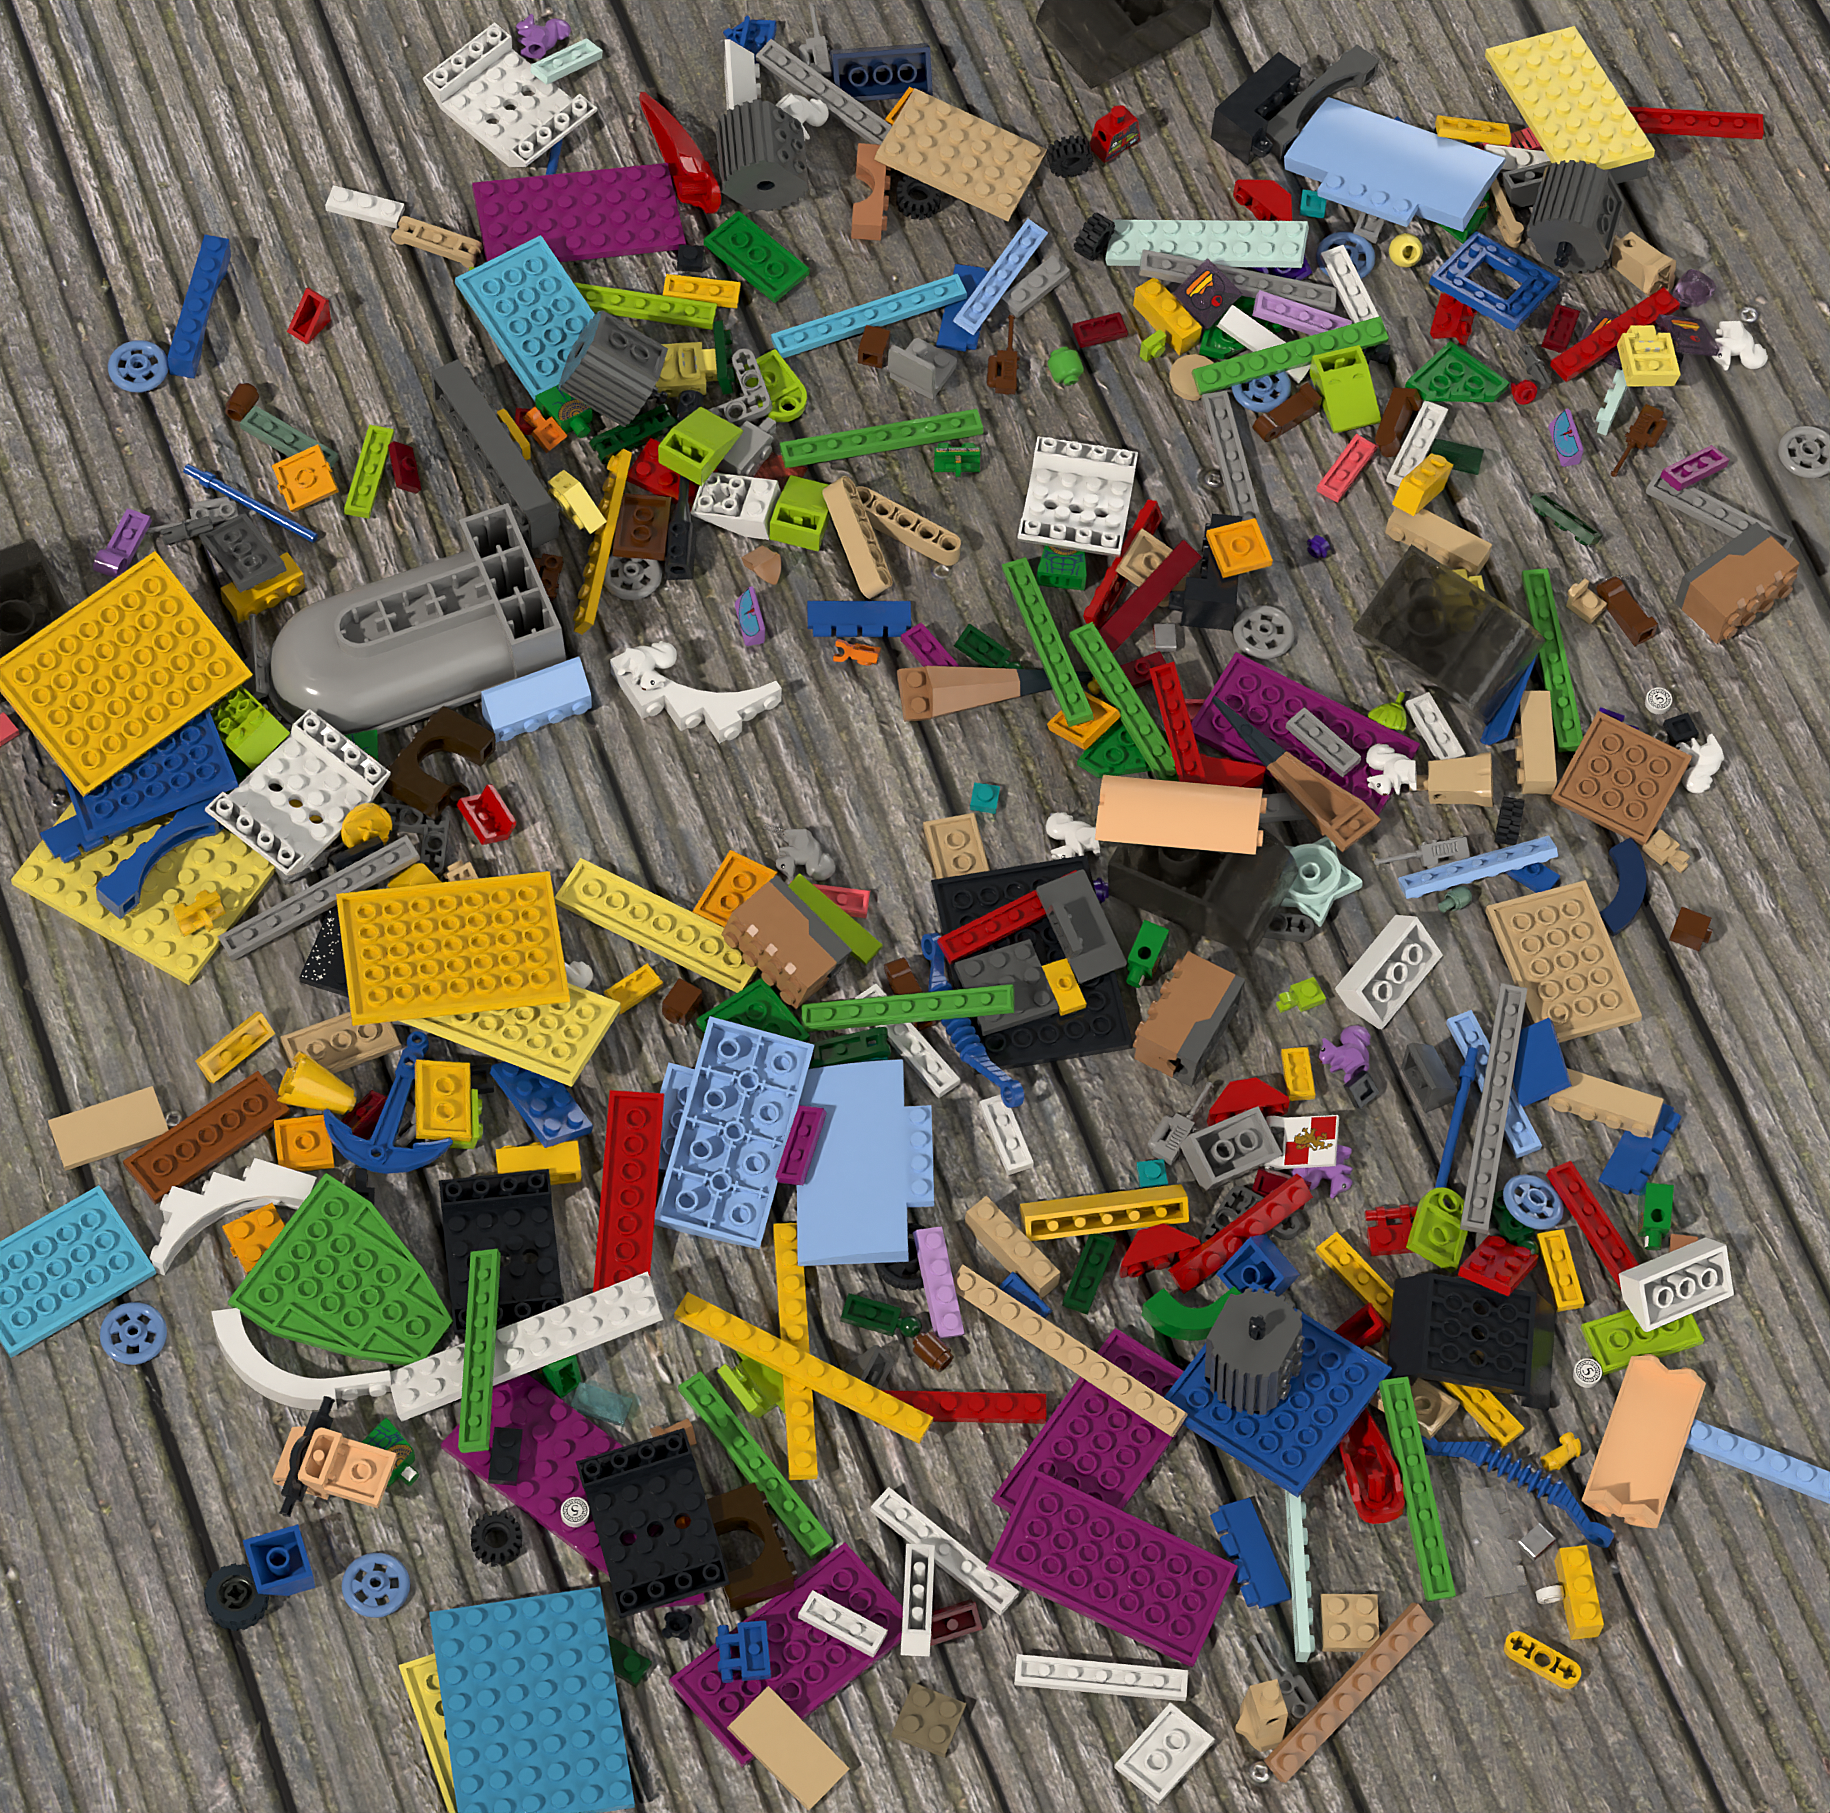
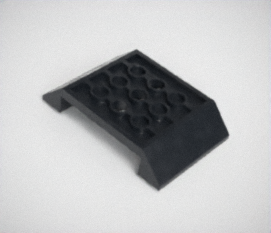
M549 1169L439 1180L454 1335L466 1334L470 1271L467 1264L473 1251L498 1249L501 1256H506L510 1259V1263L507 1266H500L496 1330L563 1305L564 1299L561 1287ZM527 1253L536 1254L538 1257L537 1261L532 1264L524 1262L522 1258Z
M1434 1273L1395 1279L1387 1365L1392 1368V1373L1388 1379L1408 1377L1410 1386H1413L1419 1377L1522 1396L1521 1406L1548 1411L1550 1407L1556 1308L1537 1292L1515 1289L1508 1297L1470 1280ZM1473 1305L1483 1306L1486 1314H1477L1473 1309ZM1471 1330H1480L1484 1334V1339H1475L1471 1334ZM1469 1355H1478L1482 1359L1483 1364H1473L1469 1359Z
M685 1428L576 1461L611 1581L612 1594L620 1619L730 1585L725 1561ZM680 1517H689L691 1523L687 1528L680 1529L676 1527V1521ZM654 1525H660L664 1528L663 1533L658 1537H651L648 1533L649 1529ZM628 1533L636 1535V1541L632 1545L625 1546L621 1543L624 1535Z

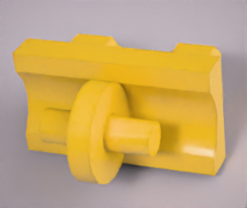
M204 889L197 893L195 897L196 902L188 906L186 903H180L173 907L179 930L184 937L203 926L210 932L214 929L212 921L226 914L220 900V895L216 890L210 893Z

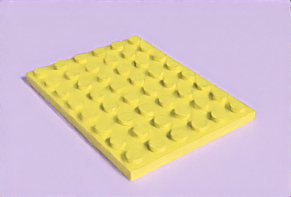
M72 802L53 826L77 815ZM183 807L150 819V821L134 829L128 827V832L110 841L106 836H103L105 844L87 853L80 846L78 849L81 856L65 864L60 857L56 859L53 857L42 840L13 876L11 882L17 888L190 985L221 945L218 936L231 930L276 870L272 863L239 837L223 829L216 836L188 841L162 856L152 867L144 881L140 903L121 920L97 901L96 886L104 876H109L114 872L122 860L130 858L140 844L143 842L147 843L161 826H166L171 822L179 810L186 808ZM204 889L210 893L216 890L220 895V900L226 914L212 921L214 929L210 932L203 926L184 937L179 930L173 907L180 903H186L188 906L196 902L195 897L197 893Z

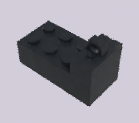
M1278 51L1215 108L1211 139L1247 166L1255 157L1260 156L1264 158L1272 151L1273 144L1266 138L1268 121L1266 120H1271L1282 106H1287L1292 102V99L1297 94V88L1300 83L1301 67Z
M1212 513L1210 523H1205L1202 541L1203 556L1200 567L1201 578L1186 577L1184 591H1170L1168 609L1182 612L1180 626L1232 631L1237 604L1239 574L1225 578L1222 577L1207 540L1206 532L1210 529L1241 522L1243 516Z

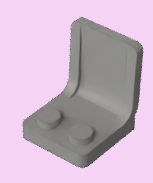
M915 338L906 351L896 345H892L889 349L888 370L890 378L932 400L957 367L956 357L919 338Z

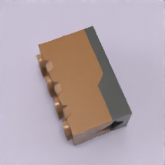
M1756 522L1683 576L1675 604L1718 644L1723 639L1729 640L1738 630L1736 627L1748 626L1755 619L1756 612H1767L1773 606L1774 599L1786 598L1793 589L1791 586L1797 578L1796 572L1800 563Z
M777 875L732 912L721 934L726 944L731 948L738 947L744 953L742 957L745 963L750 967L757 966L763 972L761 977L764 982L769 986L776 985L781 990L780 996L782 1000L788 1005H792L796 1010L841 971L852 951Z
M1188 951L1183 959L1179 958L1176 961L1172 973H1174L1172 979H1166L1160 990L1162 995L1159 1001L1154 1000L1150 1005L1147 1013L1150 1016L1147 1021L1140 1022L1135 1032L1137 1038L1133 1047L1136 1048L1134 1059L1192 1087L1241 1003L1245 979Z

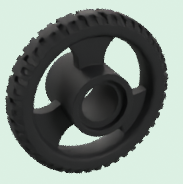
M917 1223L908 1224V1236L916 1230L927 1228L917 1225ZM908 1238V1253L914 1255V1259H910L909 1262H895L890 1266H885L884 1263H874V1267L881 1279L888 1285L906 1291L919 1290L924 1288L922 1277L916 1279L902 1278V1274L912 1275L920 1270L915 1241L912 1238Z

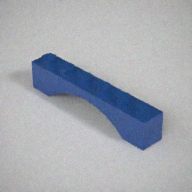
M204 235L167 356L170 375L195 379L201 359L210 309L216 291L226 275L231 259L230 242L227 238Z
M218 795L179 810L173 820L166 826H161L147 843L143 842L140 844L130 858L122 860L114 872L109 876H104L96 886L97 901L120 920L140 903L144 881L152 867L162 856L188 841L216 836L225 828V826L205 811V808Z

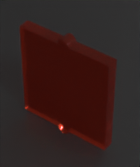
M771 452L754 478L777 480L782 493L790 475L803 478L808 468L802 465L785 468L782 456Z

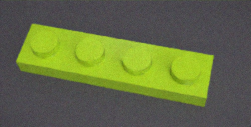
M369 424L344 507L345 514L370 519L389 455L388 445L394 438V429Z

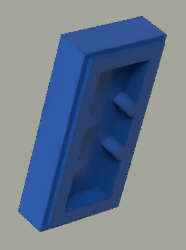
M1539 862L1526 865L1518 870L1512 869L1504 872L1535 893L1553 889L1560 879V875Z
M1012 1272L998 1286L999 1289L1044 1319L1053 1311L1015 1272Z

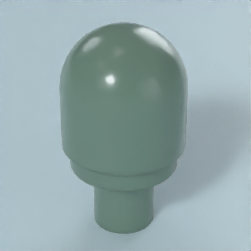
M1457 886L1448 891L1444 896V901L1438 904L1439 910L1444 913L1449 909L1452 911L1460 910L1468 905L1472 899L1470 889L1466 886Z

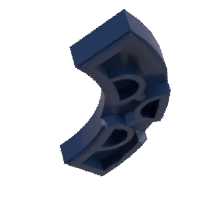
M1631 837L1609 850V855L1617 868L1619 887L1613 901L1599 913L1605 928L1613 937L1625 929L1634 919L1646 890L1644 860Z

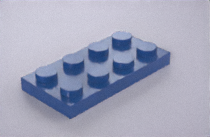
M508 1062L492 1065L490 1074L545 1148L592 1133L593 1124L561 1082Z

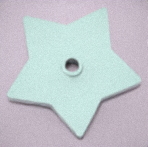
M1327 836L1313 844H1303L1296 847L1271 845V853L1277 875L1263 898L1265 905L1297 907L1303 914L1312 919L1317 926L1321 927L1334 900L1362 888V880L1339 863L1336 846Z

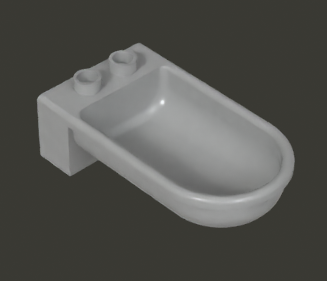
M506 503L459 520L464 551L319 600L293 615L283 626L267 657L268 668L265 673V682L269 683V698L277 713L282 716V719L287 724L293 725L311 709L342 735L377 729V734L429 717L433 713H437L443 705L452 709L481 699V691L565 662L566 655L561 626L509 504Z

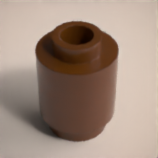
M249 383L238 384L226 403V415L234 421L241 422L259 399L257 389Z
M932 1331L920 1333L913 1341V1352L932 1370L943 1371L954 1358L950 1353L951 1349Z

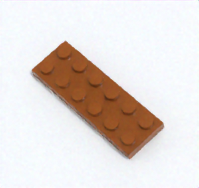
M256 1071L123 1160V1165L156 1205L162 1201L165 1194L169 1195L172 1186L182 1188L274 1126V1120H282L290 1115V1109L286 1104L277 1101L279 1098L278 1094L260 1072Z

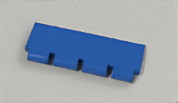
M955 264L953 275H959L967 292V299L945 306L936 344L937 348L966 352V349L975 350L977 348L980 336L979 331L982 324L976 333L972 335L953 322V320L989 272L985 271V268Z
M807 601L808 629H813V637H831V629H836V637H857V629H862V637H883V629H888V637H901L906 632V629H911V602Z
M1532 651L1516 659L1515 663L1508 665L1503 683H1501L1495 699L1496 703L1492 707L1487 721L1488 724H1486L1480 739L1481 743L1489 746L1507 737L1538 655L1537 652Z
M77 815L40 833L42 840L55 859L60 857L64 864L81 856L78 849L80 846L87 853L105 844L103 837L90 842L86 841ZM147 820V821H144V822H142V823L133 825V826H131V827L134 829V828H136V827H138V826H140V825H142V824H144V823H146V822H148V821H150V820ZM125 828L106 835V837L110 841L129 830Z
M1663 1103L1652 1139L1638 1137L1625 1130L1598 1182L1626 1195L1629 1193L1640 1195L1648 1181L1647 1176H1651L1660 1159L1659 1155H1662L1671 1138L1670 1134L1674 1133L1681 1120V1116L1674 1112V1108Z
M1246 1498L1219 1506V1511L1211 1514L1210 1517L1217 1534L1228 1532V1534L1219 1538L1227 1559L1237 1558L1238 1556V1559L1231 1563L1238 1566L1234 1573L1237 1583L1239 1585L1249 1583L1240 1588L1247 1607L1258 1605L1259 1609L1291 1600L1292 1597L1251 1499Z

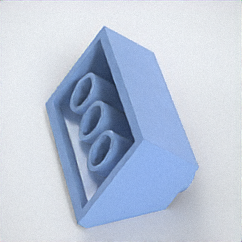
M579 657L481 691L483 720L488 730L495 733L496 742L511 740L514 736L521 733L533 732L543 725L558 723L563 718L574 714H583L592 708L591 692Z

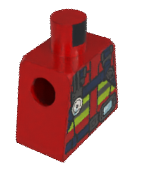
M1124 105L1114 106L1111 112L1095 123L1090 140L1091 151L1103 163H1106L1140 140V132L1137 118Z

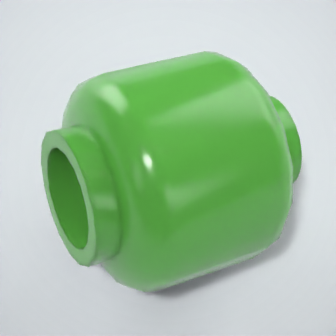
M1062 347L1053 351L1047 364L1054 382L1064 383L1065 386L1077 383L1079 381L1078 377L1084 372L1078 352L1069 349V347Z

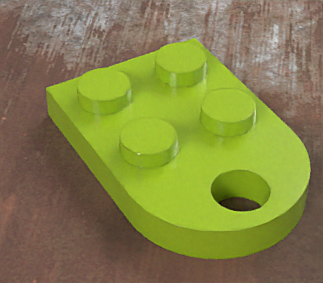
M774 349L756 359L772 401V410L764 417H769L776 422H789L798 418L804 412L807 404V392L802 382L777 350ZM748 363L743 365L745 371L750 370ZM735 371L736 382H737V383L739 384V386L741 387V384H740V382H739L738 376H737L736 371ZM755 377L748 379L746 386L749 388L757 386L759 379ZM762 400L757 401L759 408L763 407ZM792 404L795 408L791 411H786L782 406Z
M1443 1187L1434 1188L1425 1194L1418 1204L1406 1248L1450 1273L1456 1271L1468 1233L1467 1230L1460 1229L1464 1200L1456 1192ZM1443 1199L1449 1201L1451 1209L1444 1205Z

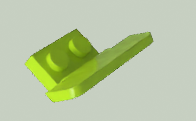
M738 1351L736 1352L743 1360L734 1368L725 1363L717 1370L748 1412L759 1419L777 1406L785 1414L781 1373Z

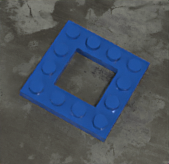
M1475 231L1431 276L1429 284L1441 292L1454 297L1459 302L1477 310L1482 315L1500 323L1503 327L1515 331L1558 286L1561 278ZM1482 262H1485L1494 269L1512 277L1515 281L1521 282L1522 285L1508 300H1505L1469 280L1467 277Z

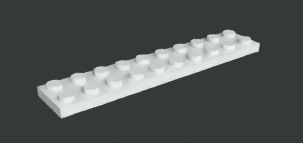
M648 1272L496 1330L493 1386L664 1320ZM465 1343L390 1372V1388L397 1415L401 1422L461 1399Z

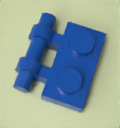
M766 1621L737 1623L738 1634H729L728 1625L717 1627L718 1636L715 1640L716 1647L719 1648L720 1661L717 1664L718 1672L721 1673L722 1683L733 1682V1672L741 1670L742 1681L771 1679ZM732 1646H739L740 1658L731 1659Z

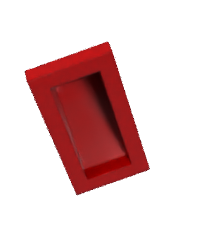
M306 288L287 332L305 344H309L331 321L329 300L311 288Z
M1367 1303L1333 1332L1363 1349L1366 1345L1372 1346L1380 1342L1385 1325L1372 1303Z

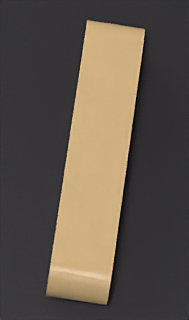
M842 476L823 489V497L858 586L863 595L871 599L891 587L893 581L857 488L849 477Z
M856 487L861 501L864 502L863 506L871 527L943 565L951 566L958 562L961 540L956 534L867 487Z

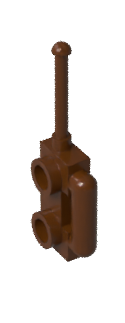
M1011 314L1008 316V348L1006 350H997V355H990L987 369V386L995 388V393L1004 395H1015V391H1017L1016 372L1019 369L1017 361L1020 360V356H1017L1018 351L1013 349L1015 316ZM998 367H1000L1001 376H997Z
M1648 404L1642 408L1636 422L1630 426V432L1625 434V442L1628 443L1627 448L1614 470L1611 471L1612 477L1618 476L1617 473L1631 449L1637 447L1644 450L1646 446L1649 448L1656 446L1668 425V420L1663 417V411ZM1655 427V428L1653 429L1652 433H1651V434H1648L1649 430H1650L1651 428Z
M543 553L542 558H534L533 562L538 574H540V570L543 571L541 581L549 600L553 601L554 597H557L556 589H559L558 580L564 561L561 556Z

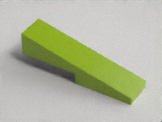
M800 873L788 885L852 949L850 955L865 966L882 949L883 944Z

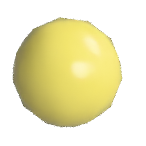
M1404 233L1397 235L1391 241L1389 247L1390 258L1399 267L1408 268L1415 266L1421 260L1423 254L1422 243L1413 234Z

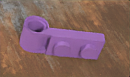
M127 508L106 549H101L97 553L93 564L94 571L113 578H117L124 573L152 522L151 517Z

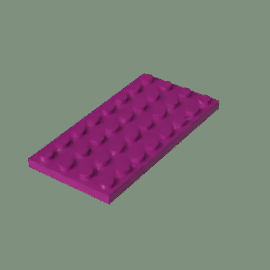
M668 163L472 183V193L487 262L540 235L559 262L679 250V244L686 245Z
M1235 652L1191 723L1195 739L1240 762H1254L1260 766H1265L1214 705L1212 698L1213 696L1218 697L1288 753L1345 791L1362 800L1378 817L1394 792V788L1391 787V792L1387 796H1383L1373 788L1368 787L1370 783L1367 781L1368 777L1383 774V771L1371 768L1366 762L1368 750L1375 744H1387L1395 750V753L1405 755L1410 760H1413L1420 747V743ZM1304 707L1361 756L1360 763L1343 778L1285 728L1286 723ZM1265 768L1264 774L1275 779V777L1270 773V771L1267 768Z
M1116 1328L1097 1352V1354L1163 1398L1184 1372ZM1080 1376L994 1494L992 1502L1011 1514L1032 1468L1123 1511L1174 1437H1171ZM1181 1424L1180 1428L1178 1429V1431L1176 1432V1434L1174 1435V1437L1177 1435V1433L1179 1432V1430L1182 1428V1426H1183L1182 1424Z
M527 1373L494 1385L492 1391L489 1450L461 1453L458 1448L460 1423L441 1443V1449L609 1576L576 1461L624 1446ZM494 1427L523 1429L517 1486L488 1483ZM572 1497L582 1498L589 1506V1518L580 1527H570L561 1518L562 1504ZM652 1526L649 1529V1535L654 1537L662 1526ZM631 1533L624 1535L621 1543L625 1546L632 1545L636 1541V1535Z
M1032 1468L986 1569L1185 1665L1193 1667L1238 1566Z
M846 1542L794 1581L795 1590L774 1597L743 1621H766L771 1679L742 1681L741 1670L733 1672V1682L722 1683L721 1673L718 1672L717 1664L720 1661V1653L716 1643L669 1679V1684L741 1768L756 1757L727 1727L768 1686L801 1720H804L901 1643L902 1605ZM812 1590L888 1630L874 1658L798 1618V1614ZM737 1627L730 1631L729 1634H738ZM739 1646L731 1647V1659L740 1658Z

